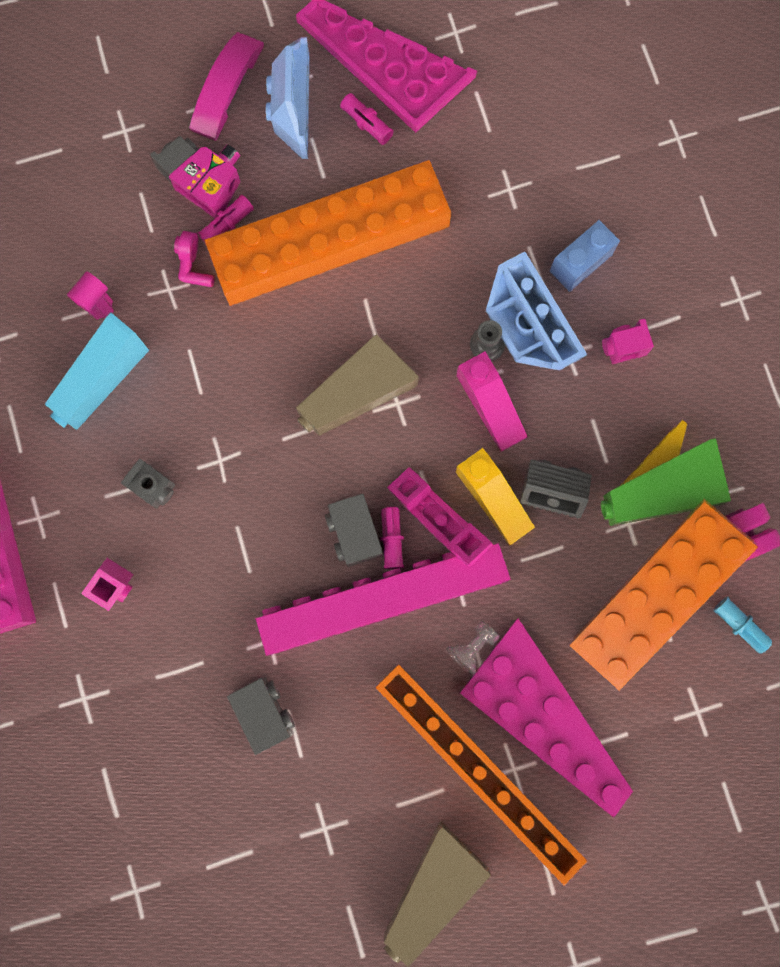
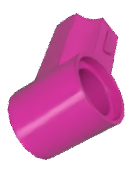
M88 271L81 276L66 294L96 320L106 318L110 313L114 312L112 308L113 300L106 293L109 289Z

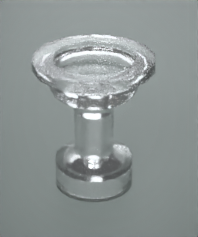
M483 621L475 627L477 635L466 647L458 644L455 647L448 646L446 648L454 661L471 675L476 673L477 659L475 655L486 643L493 646L500 639L495 630Z

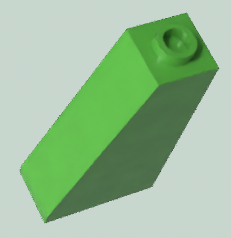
M710 439L603 495L604 500L601 501V511L604 519L609 520L610 526L693 511L703 499L714 507L730 502L731 498L716 439Z

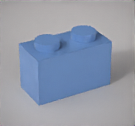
M598 220L555 257L550 272L571 292L613 255L620 240Z

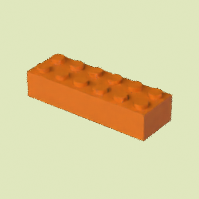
M703 499L573 638L570 647L620 691L758 548L756 542L708 501Z

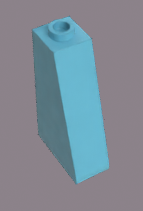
M110 313L105 318L45 403L53 411L50 417L63 428L69 424L78 430L149 351L136 333L114 314Z

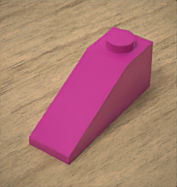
M486 351L460 364L456 376L500 452L525 440L528 436L504 383Z

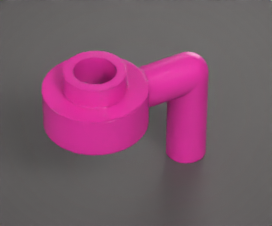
M183 231L181 236L176 237L174 243V252L178 254L180 260L179 280L185 283L213 287L214 275L191 272L192 263L195 261L198 252V234Z

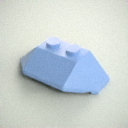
M300 37L287 45L272 63V75L266 78L267 94H271V102H266L267 121H272L274 133L302 159H308L310 54L307 37Z
M523 252L500 264L497 269L486 313L491 320L496 321L501 326V338L515 362L561 370L587 356L586 351L527 253Z

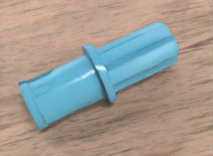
M725 597L713 609L733 629L732 633L734 635L739 634L758 653H764L772 645V640L752 621L753 617L743 613L729 597Z

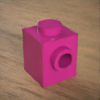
M106 558L81 594L109 611L116 600L123 602L133 588L128 582L134 574Z

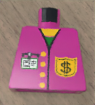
M228 144L218 155L207 147H201L169 175V179L178 193L213 218H216L217 212L226 209L240 184L237 169L233 166L240 158V154Z

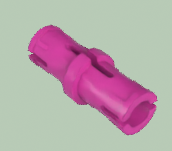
M352 93L343 98L340 108L357 122L358 128L362 131L366 130L381 145L386 144L391 139L394 131L377 117V112L373 108H367ZM360 112H361L366 118H368V119L374 124V126H372L371 123H369L363 116H361V115H360Z
M240 195L227 209L217 212V217L203 230L198 232L200 238L205 243V239L236 229L235 225L252 212L254 207L244 195Z

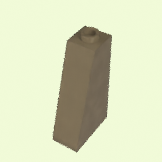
M376 334L296 407L300 416L297 421L307 432L310 433L314 430L320 436L414 389L418 385L419 376Z
M442 822L437 825L384 933V943L386 944L384 949L395 962L399 963L402 961L407 967L414 962L491 876L488 867Z

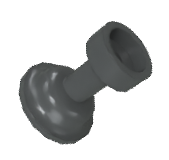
M484 321L471 336L470 348L474 356L486 351L490 360L494 361L504 352L505 343L501 338L502 328L496 321Z

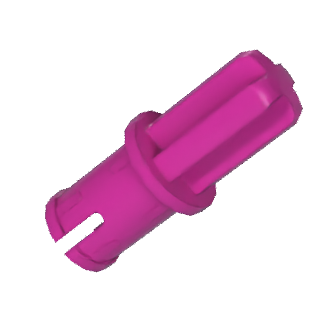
M385 507L381 510L383 537H380L384 548V569L404 568L401 543L404 540V536H401L399 508Z

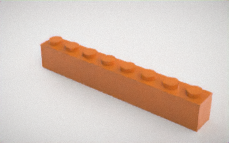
M400 664L375 687L564 886L585 865L587 860Z

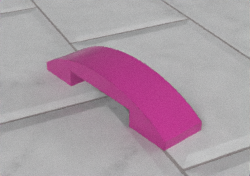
M239 32L228 41L214 62L202 87L191 119L190 131L217 141L228 119L227 109L247 69H253L264 47L262 41Z
M410 467L387 487L399 502L436 539L467 566L471 567L493 546L492 542L471 523L468 524L434 493L429 484Z

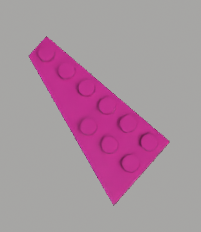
M312 0L296 14L297 22L415 133L476 78L477 70L467 67V69L454 64V60L446 56L441 58L427 51V47L388 29L386 32L382 31L364 18L362 21L348 15L346 10L325 0Z
M517 618L463 687L460 694L614 818L633 790Z

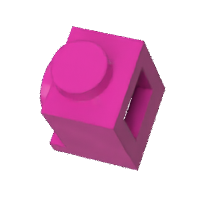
M645 318L639 320L633 328L630 325L617 327L608 338L602 339L603 351L606 356H610L612 364L647 356L654 347Z

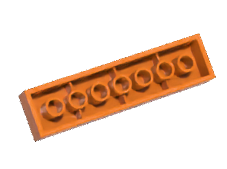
M430 160L205 239V243L229 305L232 306L449 228L451 210Z

